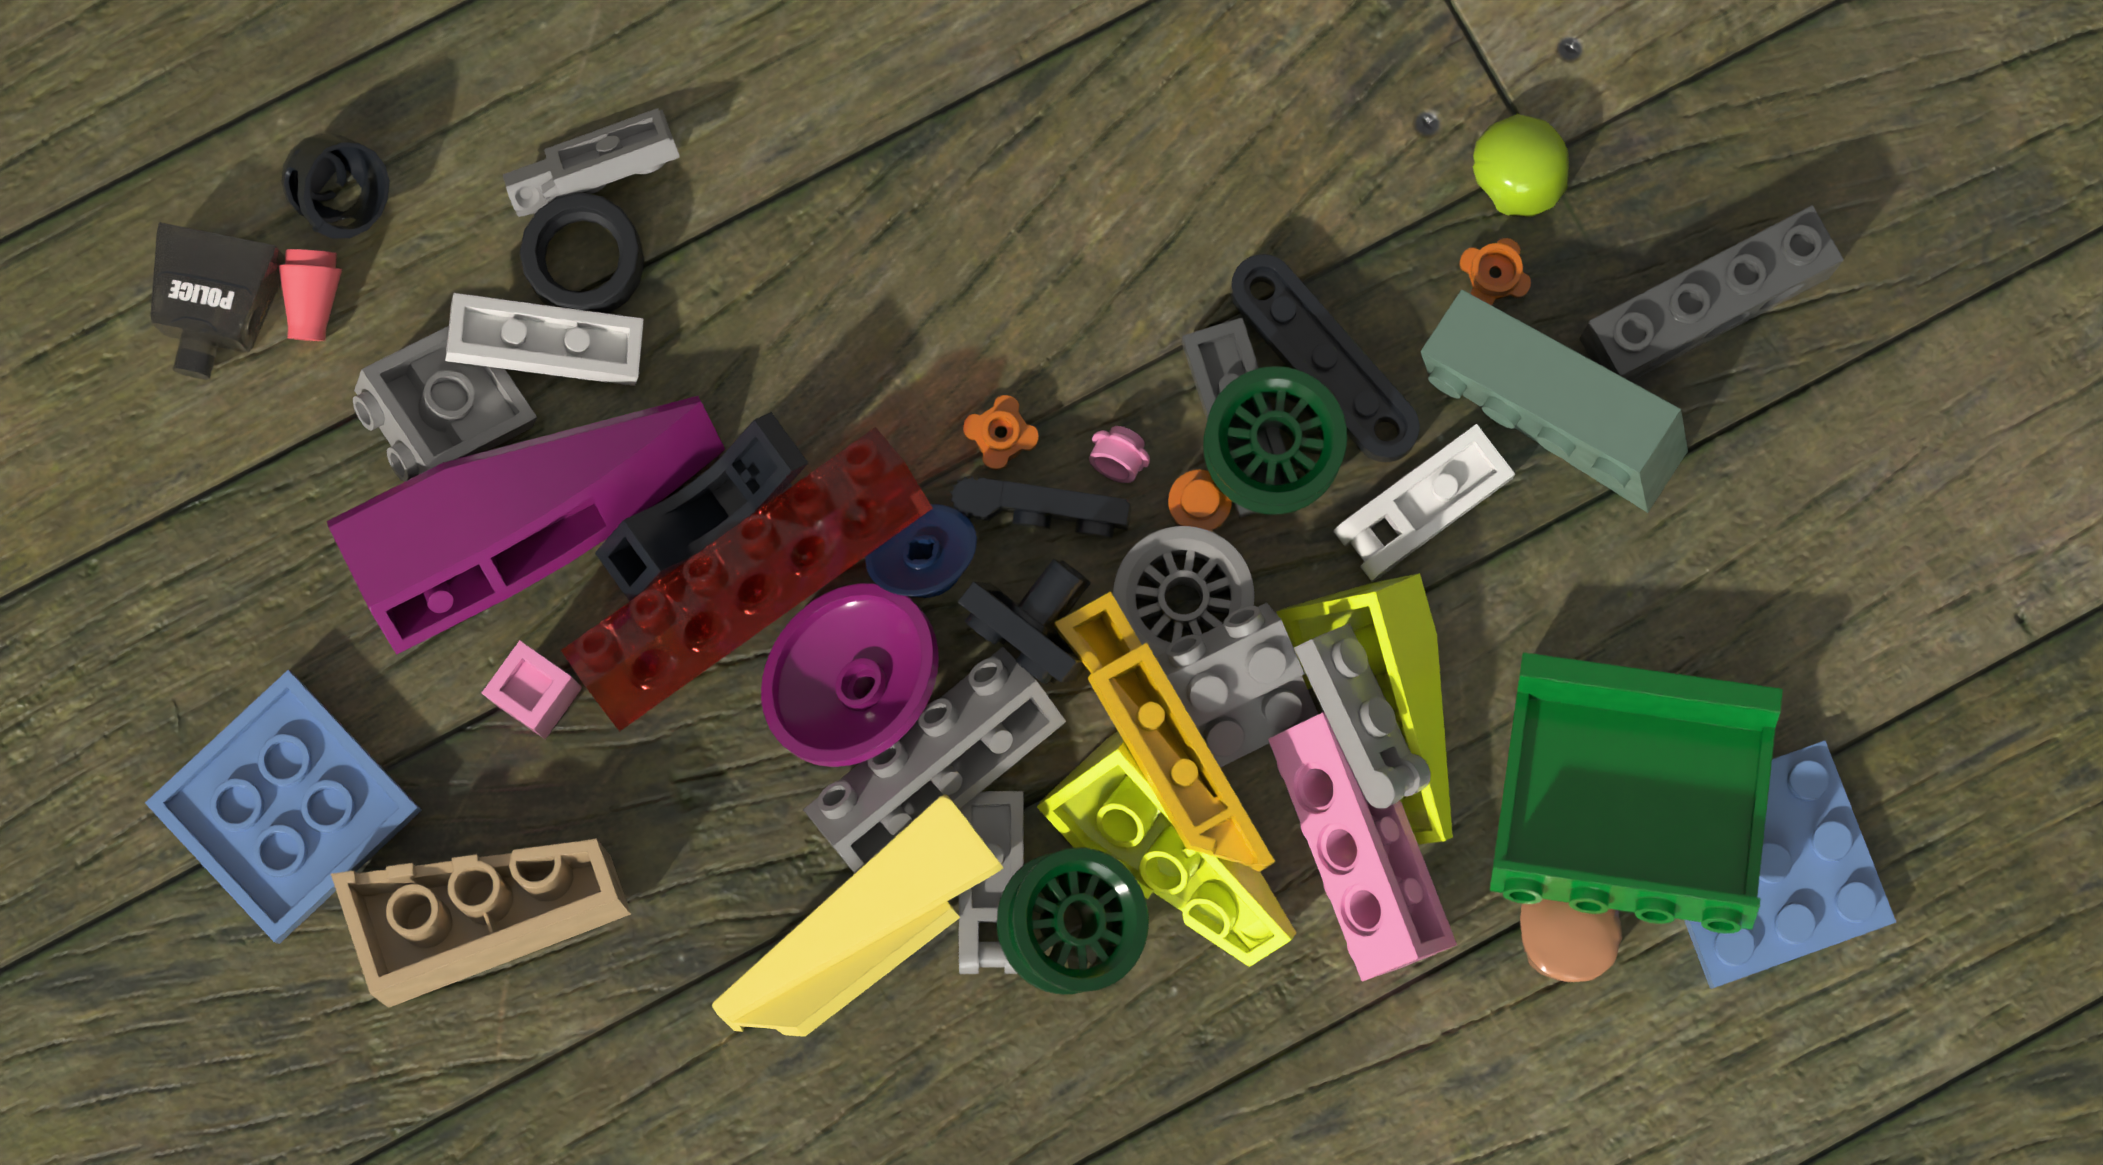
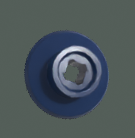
M926 504L908 508L889 518L872 536L866 550L867 571L871 579L879 587L893 594L918 598L939 596L951 589L969 567L977 544L975 528L966 515L949 506Z

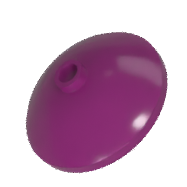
M854 584L837 588L806 605L790 620L778 636L769 653L763 672L761 685L762 708L766 722L775 738L786 749L802 760L826 767L849 766L861 763L893 746L918 720L931 697L936 682L939 662L938 645L929 619L910 598L888 592L877 584ZM871 687H873L872 690L866 695L867 691Z

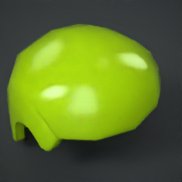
M1516 114L1491 124L1476 141L1473 154V171L1476 182L1489 195L1499 212L1506 215L1532 217L1553 208L1567 190L1569 154L1562 137L1548 122Z

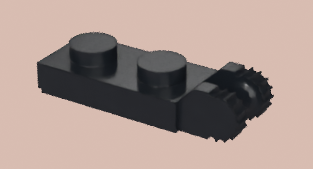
M973 476L970 479L964 477V480H958L957 485H953V492H950L953 495L951 501L954 502V508H957L960 513L962 512L970 519L974 516L977 520L990 521L1002 511L1014 513L1012 523L1016 525L1050 529L1051 518L1076 522L1075 533L1109 539L1113 538L1114 528L1128 530L1131 505L1127 499L980 477L978 480H974Z

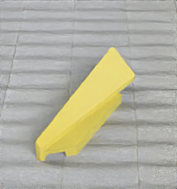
M943 795L713 1002L712 1007L717 1015L734 1031L743 1032L744 1027L770 1028L778 1030L783 1035L805 1037L957 921L960 916L948 900L995 875L1004 867L948 795Z

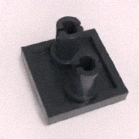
M1053 558L1019 604L993 584L973 581L958 601V603L971 612L965 622L972 629L993 644L997 642L1005 644L1007 641L1022 652L1016 659V662L1044 684H1047L1049 681L1055 684L1057 680L1060 682L1077 681L1086 669V666L1059 636L1054 627L1055 622L1067 616L1091 584L1090 580L1065 561L1061 560L1059 562Z

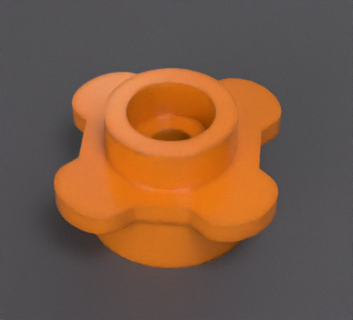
M1502 238L1497 243L1488 244L1480 250L1469 248L1464 251L1460 258V268L1469 275L1473 287L1471 295L1492 306L1496 299L1509 295L1521 298L1527 294L1531 286V280L1527 274L1523 273V264L1519 256L1520 247L1517 242L1509 238ZM1491 268H1498L1501 271V276L1493 278L1490 276L1489 270Z
M1009 395L997 397L992 408L981 415L971 414L964 422L963 430L965 436L970 440L976 441L980 451L983 453V463L993 470L1003 469L1008 461L1017 457L1022 450L1030 451L1038 443L1037 429L1032 425L1026 424L1019 413V402ZM998 427H1004L1007 430V435L1003 438H998L995 435V430Z

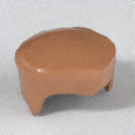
M1542 899L1541 902L1536 904L1521 905L1520 927L1522 942L1529 964L1538 973L1558 981L1583 982L1597 978L1614 964L1619 944L1622 940L1621 921L1618 910L1608 909L1604 913L1589 914L1572 909L1567 902Z

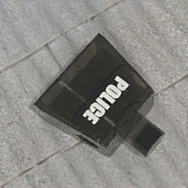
M159 222L156 236L150 316L151 323L163 335L180 339L173 371L185 376L209 380L218 347L240 352H249L253 348L281 284L278 265H285V256L277 246Z

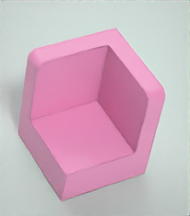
M519 640L482 691V694L496 706L546 739L582 687L572 676Z

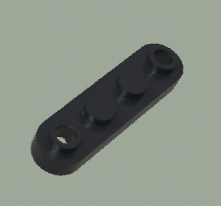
M1267 254L1254 255L1241 262L1233 274L1231 283V298L1241 315L1288 368L1297 369L1313 376L1329 389L1342 409L1347 427V435L1366 456L1379 462H1394L1405 457L1414 447L1420 430L1418 415L1410 403L1285 262ZM1257 282H1266L1273 288L1274 294L1267 300H1259L1251 294L1250 288ZM1380 422H1389L1395 426L1397 437L1391 441L1380 440L1375 434L1374 427Z

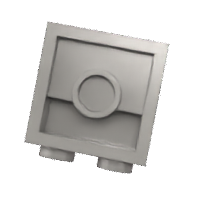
M449 326L361 369L354 390L357 395L353 397V406L359 420L370 431L378 427L391 445L387 449L389 463L395 474L403 482L443 462L488 451L533 428L537 416L505 369L445 361Z
M1268 603L1259 607L1247 606L1238 609L1225 619L1224 624L1202 635H1188L1179 638L1167 647L1165 653L1155 657L1219 767L1269 744V738L1318 715L1302 677L1304 671L1283 622Z

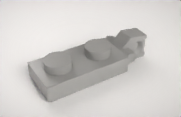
M657 108L544 149L546 155L544 160L503 174V178L511 203L518 217L536 213L537 210L557 197L575 193L593 194L604 188L606 184L635 173L647 174L654 172L666 162L677 159L680 156L663 110Z

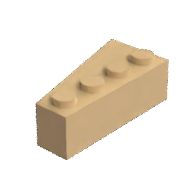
M597 839L512 850V853L485 857H479L476 854L454 857L452 861L417 866L409 863L386 866V870L363 873L347 871L331 874L369 992L388 1008L631 915L611 855Z

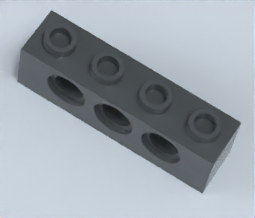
M1812 205L1590 320L1580 336V340L1592 361L1629 381H1633L1829 279L1844 259Z

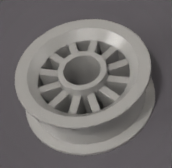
M1175 526L1158 530L1146 536L1127 553L1116 574L1113 596L1141 644L1147 643L1154 656L1157 657L1165 653L1167 647L1171 644L1159 638L1169 625L1174 627L1172 643L1181 638L1182 629L1188 628L1191 635H1202L1198 625L1199 622L1210 630L1223 624L1208 611L1226 613L1229 616L1238 609L1254 606V585L1246 562L1236 548L1227 540L1202 528ZM1186 555L1184 570H1177L1172 556ZM1194 557L1207 562L1198 574L1192 572ZM1162 560L1168 576H1163L1152 566ZM1217 569L1223 578L1206 584L1205 581ZM1145 576L1159 589L1139 586V582ZM1178 585L1190 586L1198 592L1201 598V605L1190 614L1175 613L1166 604V593ZM1229 590L1230 600L1210 597ZM1136 599L1157 602L1138 610L1136 607ZM1160 615L1161 618L1151 630H1148L1142 622Z

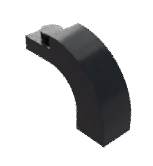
M770 412L754 419L721 458L689 485L657 505L624 519L598 548L595 554L632 604L684 577L746 534L793 492L795 488L791 482L809 463L773 413Z

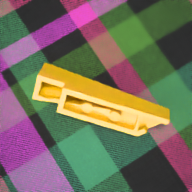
M1111 591L1055 622L1054 627L1058 634L1091 672L1088 677L1091 686L1185 847L1190 850L1248 865L1259 872L1273 864L1275 861L1153 652L1147 643L1141 644Z

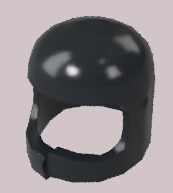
M319 133L304 138L291 149L283 164L281 183L288 202L296 212L306 217L315 232L332 239L352 238L367 231L381 217L388 200L390 180L385 164L375 151L341 135ZM346 170L351 173L361 187V193L356 204L346 211L342 212L318 202L331 200L337 195L332 190L319 193L335 172L337 174L336 183L341 187H344L346 182ZM343 219H355V221L349 224L348 226H335L329 224Z

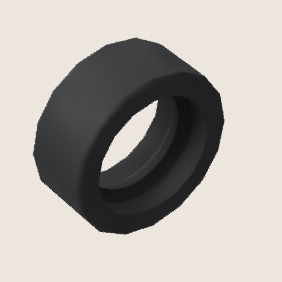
M585 193L557 197L537 210L524 229L520 249L524 275L545 305L610 314L628 302L640 284L645 261L640 237L635 226L622 208L602 196ZM579 221L595 222L608 229L616 239L620 253L617 269L610 280L597 289L585 292L567 290L556 283L548 272L545 259L548 243L555 233L566 225Z

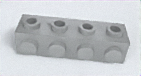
M1002 647L988 659L979 662L969 675L942 697L929 703L912 728L893 746L879 755L859 763L840 780L828 785L820 793L819 797L805 807L803 811L851 870L856 873L939 797L948 795L959 809L962 808L1066 721L1037 680L1016 662V659Z

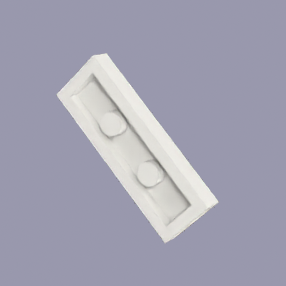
M454 293L451 302L445 361L635 386L639 374L643 318Z

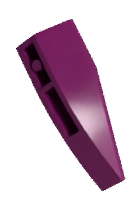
M694 396L443 462L328 520L327 524L370 612L397 655L510 598L569 564L606 540L624 519L656 505L721 454L725 447L699 396Z

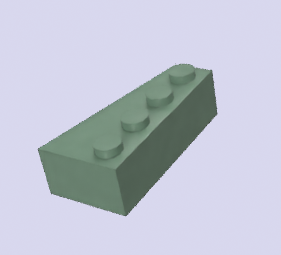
M1462 289L1420 351L1427 372L1430 374L1428 380L1440 391L1457 399L1462 395L1482 407L1483 412L1497 423L1507 428H1515L1549 452L1564 459L1647 513L1688 452L1680 408Z

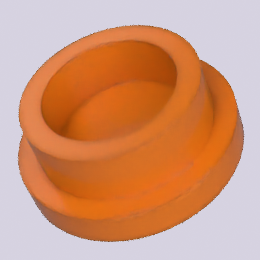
M1192 470L1184 473L1174 482L1170 489L1168 507L1173 520L1179 526H1191L1214 531L1226 521L1230 514L1232 501L1216 486L1208 470Z

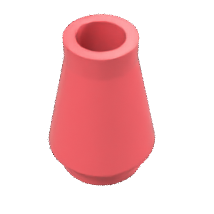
M286 250L285 265L278 266L288 323L287 339L326 341V328L342 269L336 268L337 253L317 250Z

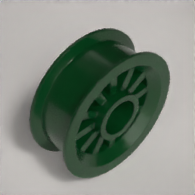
M1288 367L1258 368L1234 379L1220 392L1214 401L1208 415L1204 433L1203 451L1205 463L1216 486L1237 505L1262 514L1277 515L1291 513L1315 502L1333 483L1345 455L1347 427L1338 401L1329 389L1313 376ZM1276 397L1274 411L1268 410L1264 398ZM1285 399L1297 403L1289 414L1284 412ZM1252 402L1258 418L1243 407ZM1307 410L1313 419L1299 424L1297 420ZM1234 418L1247 429L1233 428L1229 426ZM1269 427L1280 428L1290 436L1292 448L1283 454H1270L1261 448L1257 435ZM1320 431L1321 440L1305 438L1304 436ZM1228 442L1247 445L1230 451ZM1302 452L1320 454V458L1315 463ZM1251 458L1252 462L1244 472L1236 465L1238 462ZM1291 463L1301 469L1306 475L1297 479ZM1260 467L1266 470L1264 483L1252 479ZM1275 471H1281L1286 484L1274 485Z
M1090 848L1064 849L1039 856L1024 864L1005 886L997 910L998 939L1007 961L1026 982L1040 990L1053 994L1068 995L1090 992L1115 984L1135 966L1144 950L1148 936V907L1138 881L1130 870L1116 858L1102 851ZM1056 876H1058L1059 884L1055 880ZM1097 886L1101 892H1099L1097 895L1093 897L1094 891ZM1040 891L1042 892L1046 900L1038 896ZM1107 903L1110 906L1111 913H1105L1103 906ZM1069 905L1079 912L1082 919V928L1077 938L1070 935L1064 926V912ZM1033 911L1041 914L1040 920H1032ZM1113 922L1112 932L1105 929L1106 923ZM1034 930H1041L1043 936L1037 940ZM1099 943L1107 946L1105 951ZM1051 946H1053L1051 953L1048 957L1044 952ZM1087 959L1091 963L1090 966L1087 965ZM1066 961H1068V968L1064 967Z

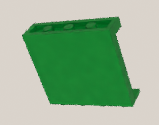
M1523 652L1490 891L1503 893L1506 899L1521 904H1536L1541 902L1542 899L1567 902L1572 909L1589 914H1600L1607 912L1608 909L1635 912L1637 918L1650 923L1664 924L1670 923L1674 919L1701 922L1702 927L1717 933H1736L1741 928L1752 930L1761 898H1758L1775 728L1781 712L1783 689Z

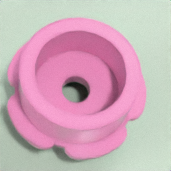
M1114 426L1109 432L1097 431L1092 437V442L1096 445L1089 456V462L1095 470L1111 480L1121 483L1133 482L1138 472L1142 471L1143 467H1148L1150 463V457L1146 450L1143 449L1145 446L1144 440L1128 428Z

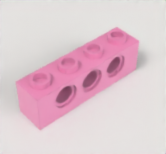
M1325 713L1316 715L1269 738L1268 740L1276 758L1279 773L1284 779L1300 820L1301 830L1314 856L1323 880L1325 892L1331 900L1346 939L1349 954L1355 962L1361 981L1403 968L1457 946L1401 800L1382 809L1373 807L1367 802Z

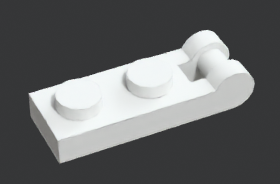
M1476 424L1343 521L1333 532L1345 547L1350 544L1354 547L1364 561L1360 567L1373 582L1512 480L1515 473ZM1384 518L1398 534V537L1386 546L1381 543L1371 530L1374 525Z

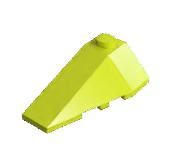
M1420 573L1369 583L1276 611L1283 622L1293 648L1350 623L1358 642L1363 646L1367 654L1368 663L1380 689L1395 713L1397 725L1411 754H1416L1423 758L1430 769L1431 775L1428 786L1414 795L1403 796L1401 799L1417 844L1442 842L1452 838L1438 639ZM1301 664V667L1304 671L1302 677L1306 684V687L1308 690L1311 688L1313 689L1306 675V672Z
M1118 731L1107 738L1037 805V808L1074 848L1095 849L1116 858L1134 875L1141 886L1145 898L1149 899L1152 893H1155L1183 912L1184 923L1247 966H1252L1290 942L1296 935L1295 929L1261 872L1252 869L1248 865L1204 854L1185 847Z

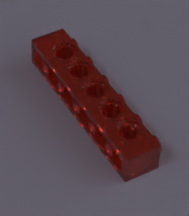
M875 427L654 585L641 592L599 624L586 631L582 636L563 648L561 652L587 690L620 732L933 508L904 460Z

